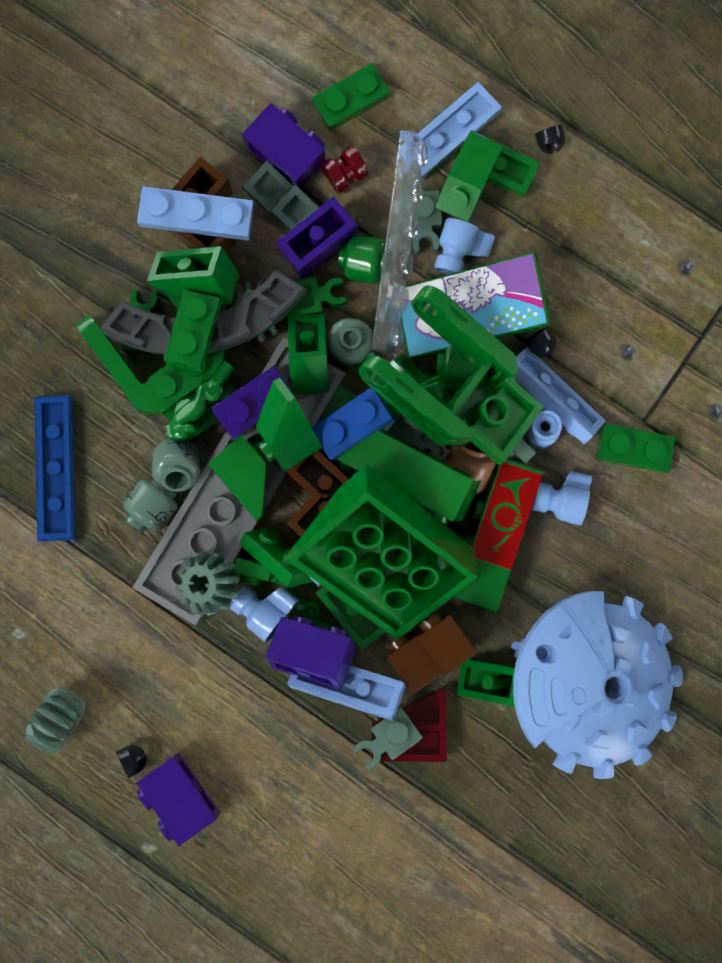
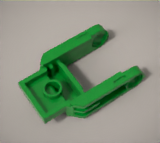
M165 292L178 311L181 298ZM91 314L75 324L134 407L145 415L164 416L169 422H171L176 413V402L187 398L194 399L199 384L203 380L210 379L223 360L228 362L229 349L208 353L202 372L166 364L151 375L145 384H142L114 344L102 333ZM229 379L223 385L224 390L221 398L215 402L207 401L205 412L199 419L191 423L196 426V431L188 434L185 438L186 440L193 442L219 423L211 408L237 391Z
M426 285L412 300L411 306L413 311L464 357L477 366V370L468 376L446 407L406 372L400 373L386 360L375 356V353H371L358 370L359 375L368 386L439 446L463 445L471 441L495 463L500 465L508 459L544 406L516 383L515 375L518 373L515 354L443 291L434 286Z

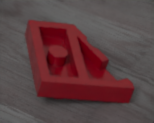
M440 689L402 708L423 739L394 760H391L388 754L384 752L379 762H447L446 689ZM385 718L373 722L372 727H374L376 724H378ZM372 733V741H373V740L376 739V737H375L374 734Z

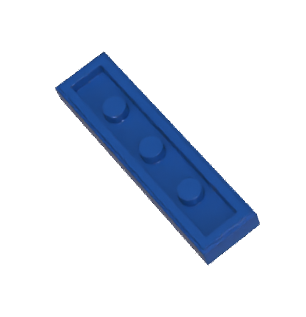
M71 395L34 397L37 541L77 540L73 397Z

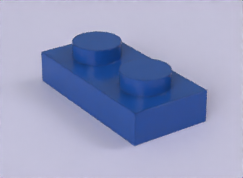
M369 388L312 427L329 459L336 460L396 419L384 399L372 388Z

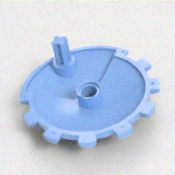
M587 591L571 595L550 607L534 623L526 638H522L520 642L514 641L511 645V648L516 650L514 658L517 661L513 678V696L520 726L527 740H529L534 748H537L544 741L549 748L558 754L552 765L564 772L572 774L577 763L593 767V778H613V765L626 762L629 759H632L636 766L647 762L653 756L648 745L657 736L660 729L669 732L676 722V712L669 709L673 687H680L683 684V673L679 665L671 666L670 657L665 646L672 641V635L664 624L658 623L653 627L640 615L644 604L634 598L625 596L622 606L604 603V591ZM609 679V689L605 692V684Z

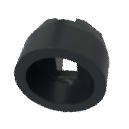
M562 125L552 126L534 134L537 145L546 154H553V147L559 152L564 146L565 134Z
M549 326L544 327L524 341L527 348L539 357L550 355L556 347V339Z
M130 745L116 751L128 779L144 770L147 764V756L140 746Z

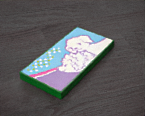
M535 252L395 289L408 359L411 360L445 352L449 346H452L420 319L412 309V300L426 285L434 286L443 291L497 339L551 326L538 258Z

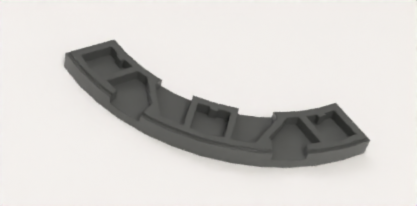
M275 269L263 284L240 300L241 303L219 312L208 353L235 347L266 332L295 308L307 293L306 288ZM121 300L100 330L110 338L132 348L165 355L175 318L147 312Z

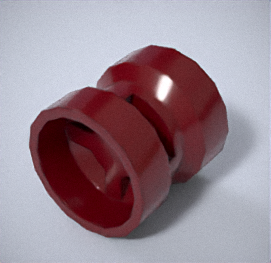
M353 145L342 150L341 156L338 158H329L321 163L328 182L338 195L348 190L349 184L354 181L361 182L370 177L363 158Z

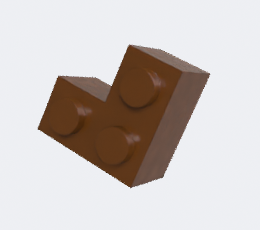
M201 156L171 189L222 197H230L233 193L229 180ZM167 230L189 249L222 246L227 254L237 242L236 239Z
M319 450L286 470L287 474L311 496L287 522L300 537L340 486L349 480Z
M433 613L418 624L421 631L409 638L405 633L388 645L392 652L387 654L386 657L412 695L442 673L447 675L477 653L449 614L440 616L439 613Z

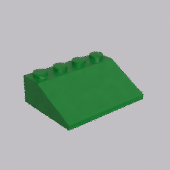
M367 464L340 486L293 546L286 558L288 562L396 639L400 638L478 578L475 548L443 523L437 521L434 516Z

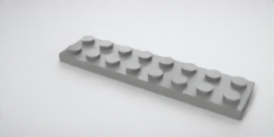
M283 337L262 373L275 366L292 391L288 339ZM329 363V392H318L311 395L304 393L294 394L311 427L318 424L321 415L346 377L345 372ZM256 425L242 434L248 442L253 437L258 443L263 441L256 429ZM227 432L224 434L208 463L233 442ZM264 457L263 460L269 466L266 496L267 509L285 479L287 472H284L276 459L269 463L267 458ZM208 463L132 587L194 625H198L204 612L195 614L191 612V604L184 605L180 603L184 592L175 589L178 584H182V579L176 572L180 569H186L184 560L189 557H196L199 552L221 553L225 555V562H232L234 564L236 557L239 556L243 549L239 543L244 532L254 531L258 524V521L255 520L208 466Z

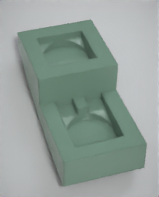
M268 161L241 188L289 231L319 208L296 185L292 186Z

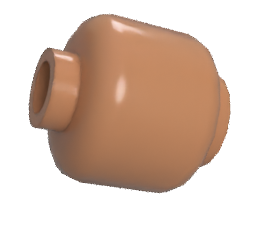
M471 441L463 445L451 447L446 462L482 481L476 494L485 491L488 488L495 462Z

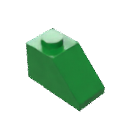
M470 130L447 177L435 208L469 222L478 206L504 145Z
M222 246L157 252L147 282L150 286L178 298H182L183 291L187 290L219 297L222 305L232 303L240 274Z
M324 314L288 316V358L293 394L304 393L311 395L318 392H329Z
M280 377L274 380L256 424V429L263 441L258 443V446L269 463L276 459L285 472L321 449L322 445L294 395Z
M240 435L208 463V466L255 520L260 523L265 518L269 466L263 460L265 455L258 446L257 440L253 437L248 442Z
M468 659L461 664L457 695L515 707L513 696L515 666Z

